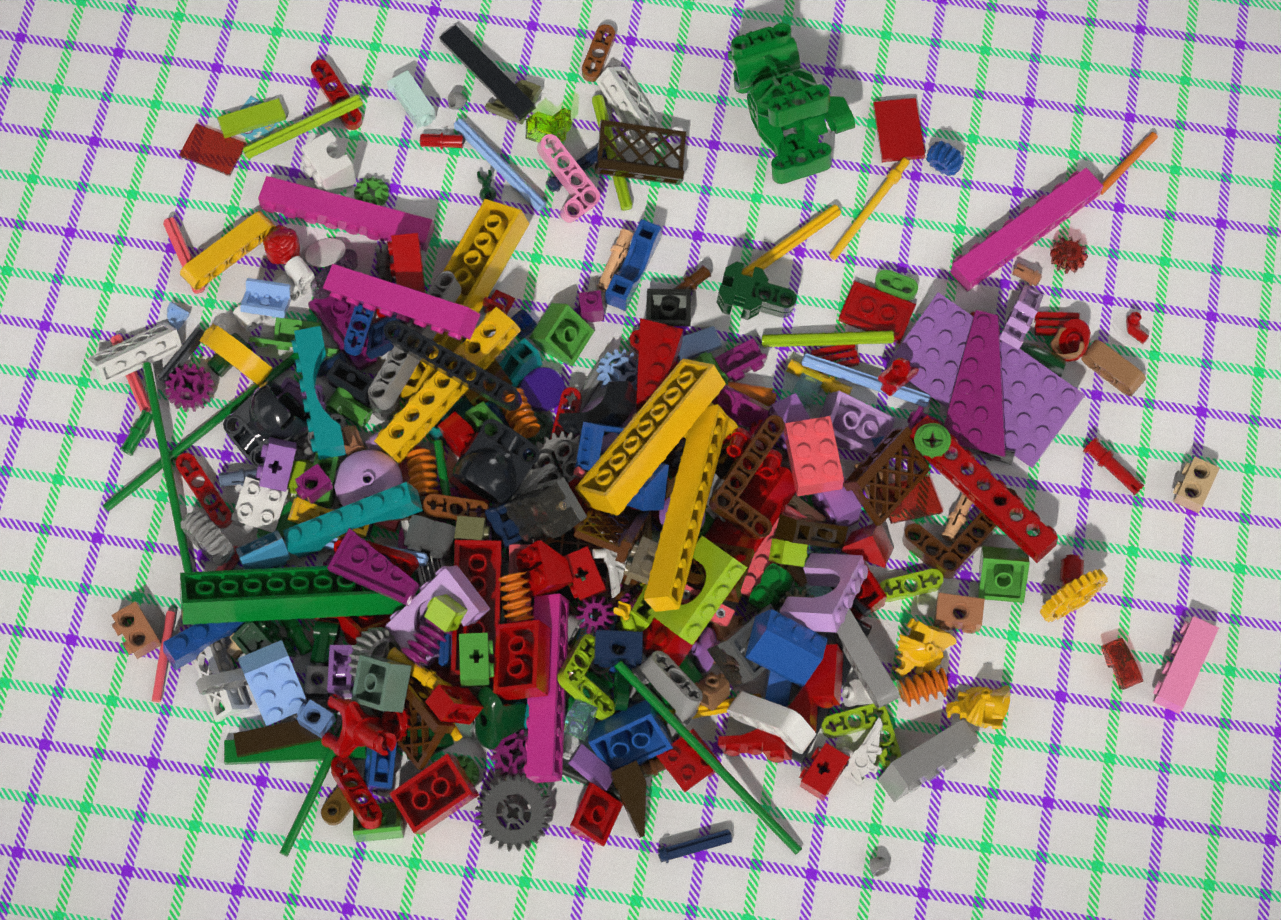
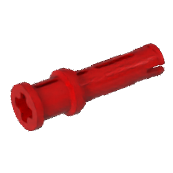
M1095 437L1083 450L1085 454H1090L1097 461L1099 467L1104 466L1134 496L1145 486L1113 457V452L1111 450L1108 451L1099 442V438Z

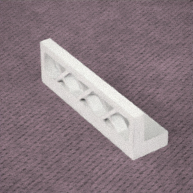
M607 67L596 82L622 123L643 126L651 125L652 127L663 128L626 68ZM634 130L627 131L633 142L639 138ZM649 133L645 136L648 141L651 138H659L655 133ZM641 139L635 145L637 148H643L646 144Z
M164 322L87 358L90 366L96 369L100 383L106 385L143 368V363H153L177 352L182 344L177 329Z
M224 638L209 645L193 660L199 678L235 670L231 656L226 652L227 645ZM205 658H207L209 663L207 671L204 668ZM242 686L205 694L215 722H221L232 713H244L250 709ZM220 700H222L225 710L222 712L219 709Z

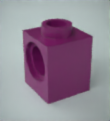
M601 291L578 293L581 318L586 323L604 321Z
M318 464L295 479L297 484L296 492L302 500L307 498L311 504L333 489L331 480ZM311 482L318 483L315 488H307V485Z

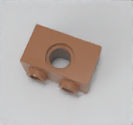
M938 593L933 626H939V629L942 630L962 629V632L969 634L979 632L982 626L985 599ZM961 611L964 614V617L957 618L954 616L953 612Z

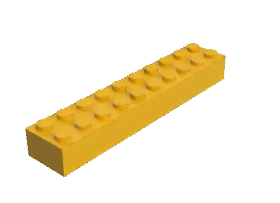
M484 199L443 272L450 271L453 273L461 286L462 291L455 302L456 304L469 307L477 313L480 312L484 297L488 298L529 226V222L521 209ZM444 331L443 335L437 333L433 341L454 352L455 348L461 345L464 337H461V340H457L448 336V332ZM433 351L429 358H436L439 352ZM420 361L399 397L409 400L420 391L425 381L431 378L437 370Z

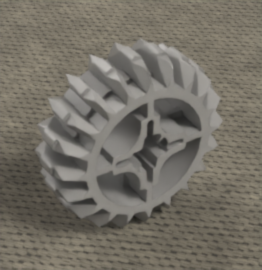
M193 510L180 522L181 528L187 537L215 565L222 566L235 554L232 544L224 534L200 511Z
M382 627L369 628L368 631H362L361 637L356 638V645L351 646L353 652L349 654L351 661L348 665L352 668L349 673L352 674L355 681L359 655L387 658L392 648L395 647L401 651V647L395 641V636L391 635L389 630Z

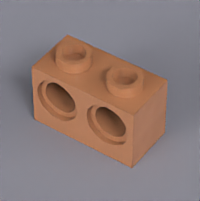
M136 601L111 615L115 621L111 625L118 636L123 634L126 641L122 644L129 655L134 653L136 658L139 659L161 646L159 639ZM129 618L134 619L131 625L124 626L125 620ZM145 637V641L142 644H135L137 638Z

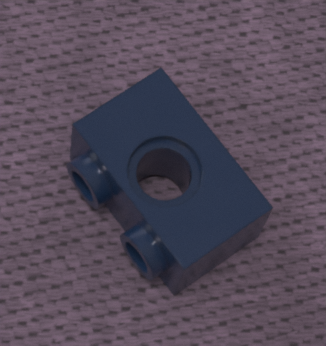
M596 630L594 664L608 668L613 667V665H616L621 660L628 668L641 666L643 632ZM620 646L624 649V652L616 654L612 648Z

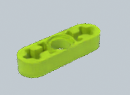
M928 569L886 579L880 583V586L884 591L886 586H889L890 589H895L898 583H900L902 593H899V589L893 590L892 595H888L885 592L887 596L885 602H893L935 592L941 588L944 577L939 570ZM933 575L934 579L938 578L936 585H933L932 582L924 583V588H921L922 582L928 581L930 576ZM907 580H913L917 584V589L909 591L905 588L904 583Z

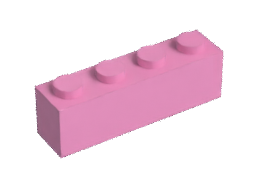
M1195 616L1192 617L1190 622H1184L1180 631L1183 637L1180 642H1175L1171 651L1174 657L1171 662L1167 661L1163 668L1162 674H1165L1162 682L1158 681L1154 688L1153 694H1156L1154 703L1178 714L1182 711L1219 627Z

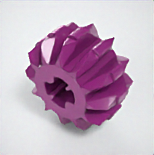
M595 595L592 596L591 604L587 599H584L583 602L587 607L578 606L577 608L579 611L584 612V614L576 616L577 620H584L580 623V628L582 629L589 625L586 631L588 634H591L594 628L595 632L600 630V627L603 630L609 631L605 624H615V621L609 619V617L616 616L613 611H608L613 607V604L610 602L604 606L606 602L605 597H601L599 603H597ZM596 609L599 613L602 612V616L598 617V621L590 618V615H593Z

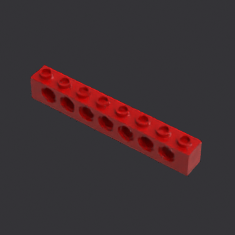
M927 415L911 429L912 434L909 437L915 445L914 437L921 426L929 423L941 424L935 419L932 420ZM932 434L930 440L935 439L934 434ZM950 434L951 444L949 450L941 457L936 456L931 459L930 456H923L1036 563L1057 545L1058 536L1056 531L1051 526H1046L1040 521L1041 519L1035 511H1030L1025 507L1024 502L1019 496L1011 494L1006 484L1000 479L996 480L991 475L989 468L984 464L980 465L975 460L972 452L968 449L964 450L952 434ZM952 454L956 458L948 459L946 458V455ZM968 469L972 471V474L966 475L962 473V470ZM983 484L988 486V489L982 490L978 486ZM1002 500L1005 504L997 505L994 501ZM1018 515L1021 517V520L1015 521L1011 516ZM1033 530L1036 531L1038 535L1030 536L1027 532Z

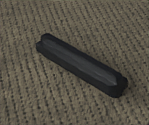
M196 328L158 374L157 377L162 383L165 384L166 381H171L169 374H176L175 368H181L201 342L199 340L204 334L203 330Z

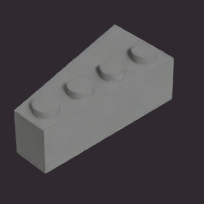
M962 719L891 762L878 781L893 802H896L909 792L918 789L927 780L931 781L936 778L942 770L951 769L958 763L957 760L960 758L967 759L976 752L974 748L980 741L965 720Z

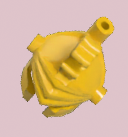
M911 618L906 625L911 628L909 635L900 634V640L897 643L899 645L897 650L901 653L896 658L901 660V666L898 668L892 666L891 669L901 677L911 672V669H914L915 666H917L915 673L918 675L925 671L935 670L944 658L943 651L949 646L955 645L957 641L949 632L934 626L924 625L922 622H916L914 618Z
M1008 685L992 690L988 687L978 686L971 687L966 692L959 691L958 701H951V703L946 704L947 718H951L953 713H958L960 720L966 718L967 722L977 727L987 728L992 726V729H1002V724L1010 704V688Z

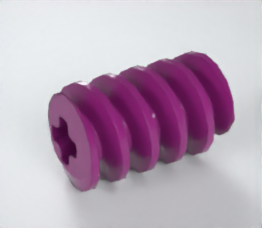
M427 618L425 621L428 627L424 625L419 627L422 634L417 632L413 634L416 641H407L410 649L406 647L401 648L402 653L419 668H421L420 662L429 663L425 657L426 655L434 657V653L431 650L432 647L440 650V646L437 643L438 640L442 642L447 641L443 634H453L452 631L444 632Z

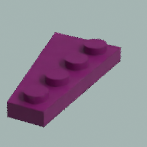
M329 291L309 301V308L356 370L359 369L361 371L377 361V357L371 360L366 355L368 336L361 354L351 356L344 350V339L355 305L347 303L346 298L339 301L330 297ZM361 321L354 323L356 329H364ZM354 336L351 347L355 348L358 337Z
M727 385L721 389L711 402L714 405H719L726 415L738 425L750 428L754 421L756 424H759V420L768 418L771 410L770 407Z
M350 528L327 567L332 573L407 606L410 605L419 588V584L371 547L369 543L360 538Z

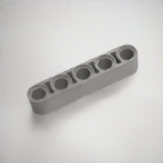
M849 609L844 623L840 625L837 632H832L872 702L879 709L900 696L889 674Z

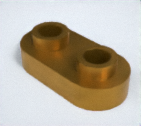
M353 782L345 783V785L348 787L357 786ZM339 786L321 809V816L328 825L340 824L352 810ZM335 808L337 813L329 815V810Z

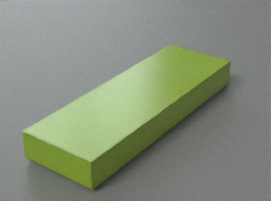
M279 98L219 116L217 120L224 138H228L286 120V115Z

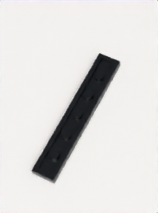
M456 25L439 37L440 42L519 121L536 109L535 104Z

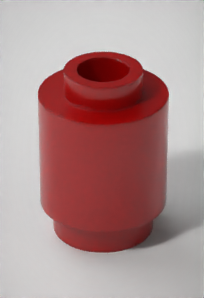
M1069 554L1066 555V558L1061 559L1060 582L1062 586L1083 575L1084 560L1080 559L1079 555Z

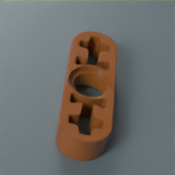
M604 24L597 28L582 65V76L588 82H595L602 74L614 44L615 30L610 25ZM609 33V36L605 39V44L602 43V35ZM601 49L605 54L602 57H595L593 51ZM593 63H595V71L589 74L588 71L591 70Z
M429 494L425 497L422 508L424 513L430 517L457 521V516L478 517L477 513L473 512L477 508H481V512H483L481 517L478 518H485L487 520L485 510L489 509V506L480 500ZM431 501H436L437 507L435 510H432L431 506L427 504H431ZM444 502H447L445 512H442L443 507L439 506H443ZM457 503L462 506L463 511L460 514H454L450 511V506ZM467 505L470 506L468 516L465 515Z

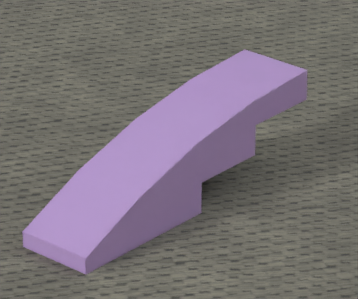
M1024 284L1003 327L1000 340L1019 350L1026 333L1031 327L1033 318L1039 310L1043 294Z

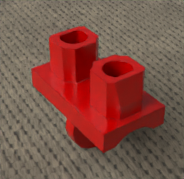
M902 357L897 358L888 369L879 375L878 381L883 383L881 390L887 395L892 396L918 374L919 369L911 367L909 360H905Z

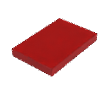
M916 98L873 102L882 163L901 161L903 158L908 160L924 159L925 151Z
M854 281L838 321L863 331H893L894 342L900 344L916 304Z

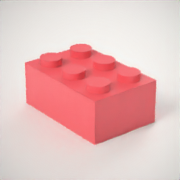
M827 416L785 423L784 437L796 495L804 496L842 489L844 477L831 417Z

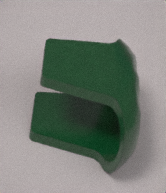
M481 687L477 700L481 703L483 709L475 718V735L483 747L494 750L502 739L524 727L525 704L523 702L507 704V700L505 701L493 693V690L489 687Z

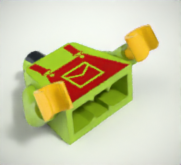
M640 582L641 589L628 604L618 601V608L615 607L613 611L614 614L620 616L616 623L618 631L642 632L651 624L654 617L648 613L651 607L644 600L647 584Z

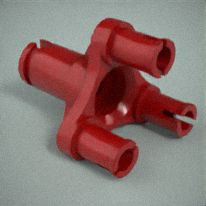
M759 420V424H756L754 421L749 432L744 428L733 430L730 436L731 442L727 447V453L734 457L732 464L740 456L743 448L763 420ZM768 423V429L773 432L772 426ZM756 440V448L763 451V443ZM773 449L770 450L759 467L761 468V477L764 479H772L774 477L775 470L780 466L783 459L780 452ZM743 459V466L746 469H751V463L748 459ZM731 477L730 483L732 482V487L738 488V480Z
M333 694V697H329L328 706L339 711L342 716V730L340 737L335 736L331 732L326 733L322 738L323 746L330 748L341 758H347L358 746H366L381 755H388V751L384 748H388L390 751L394 750L397 742L396 736L382 728L381 718L365 713L361 710L359 704L351 699H344L338 694Z

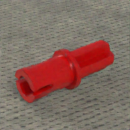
M443 132L441 134H421L420 146L440 147L441 150H443V147L463 148V134L444 135Z

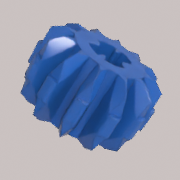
M943 141L935 142L928 150L926 158L929 165L935 168V171H939L947 176L955 175L959 172L964 162L961 152L955 146H951Z

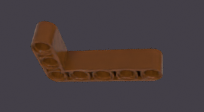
M777 415L769 416L760 423L743 448L740 456L736 458L709 499V506L715 513L754 540L762 539L771 533V521L740 499L739 496L784 431L785 423ZM768 422L775 424L776 432H771L768 429ZM756 440L763 443V451L756 448ZM743 459L750 461L751 469H746L743 466ZM731 477L738 480V488H734L730 484ZM718 496L725 498V507L718 504ZM737 509H740L744 512V520H740L737 518ZM756 523H760L763 526L762 534L757 533L755 530Z
M1008 488L1011 494L1017 495L1015 490ZM1001 500L994 501L997 505L1005 504ZM981 511L949 548L921 525L915 523L906 527L902 542L909 551L931 569L939 570L944 578L950 579L957 575L997 530L998 526ZM979 530L983 533V536H975L972 531ZM914 533L919 537V539L912 540L908 537V535ZM965 546L968 548L969 552L962 553L959 551L958 547ZM933 548L937 553L931 555L926 552V549ZM950 562L955 568L947 569L943 563Z

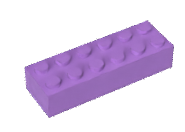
M796 393L772 404L771 413L769 414V416L777 415L781 417L784 423L811 419ZM769 422L772 426L773 432H776L775 424ZM783 431L779 437V445L782 451L786 453L787 447ZM843 486L840 490L812 494L811 500L817 510L820 509L824 517H826L825 522L848 527L858 522L862 506L852 490L846 491Z

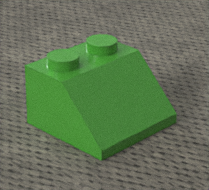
M551 303L529 339L546 354L569 366H573L595 330L568 304Z
M982 546L979 564L978 598L1024 603L1030 564L1029 556L1022 549Z

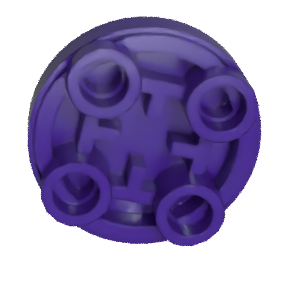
M539 367L524 376L521 382V389L524 391V395L528 399L527 402L531 405V409L534 412L549 411L559 405L561 394L565 390V382L562 376L554 369Z

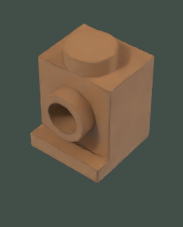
M710 672L700 683H695L703 695L700 704L712 711L730 695L729 680L722 673L716 675Z

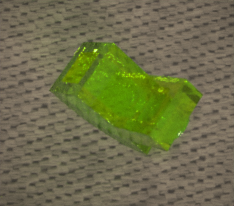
M563 108L553 116L537 111L526 119L525 139L539 143L545 135L552 134L561 142L565 141L566 132L572 126L571 110Z

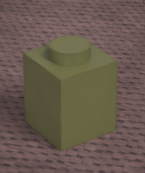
M457 516L455 540H489L490 526H487L485 518Z

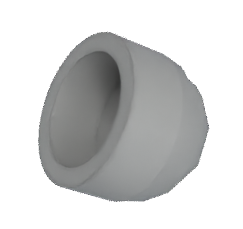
M451 92L448 95L450 109H461L465 106L466 99L462 93Z
M874 857L870 861L869 867L873 877L884 875L890 870L888 862L883 857Z

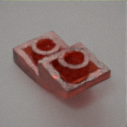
M1118 638L1101 645L1107 666L1113 669L1119 689L1124 690L1143 682L1135 659L1123 638Z

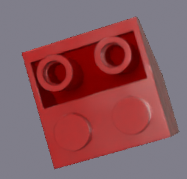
M541 540L536 541L516 554L517 566L521 573L527 572L522 575V578L529 580L523 584V587L530 588V591L527 592V597L551 595L573 582L567 559Z

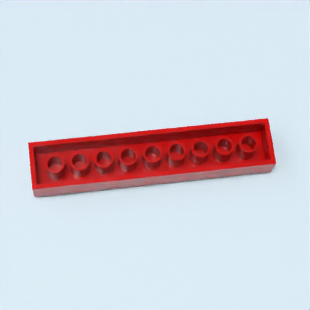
M781 466L775 470L772 479L761 477V468H759L739 496L740 499L771 521L772 527L782 513V508L786 504L788 505L796 493L792 473L788 468ZM738 509L736 511L737 518L744 520V512ZM718 517L704 536L712 542L754 549V552L757 551L765 537L759 540L751 539L728 521L723 523ZM760 523L755 524L757 533H763V526ZM738 555L734 558L742 562L746 559V556ZM696 561L699 567L703 566L701 563ZM691 563L689 572L696 569L693 563ZM690 595L689 600L693 601V597ZM655 617L651 624L642 631V653L647 658L655 651H662L679 667L693 647L692 644L679 637Z

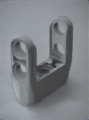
M655 651L634 674L645 686L650 682L676 710L674 716L687 727L699 709L703 697L702 692L666 653ZM629 683V699H632L639 692ZM669 723L665 726L671 742L675 741L680 735Z

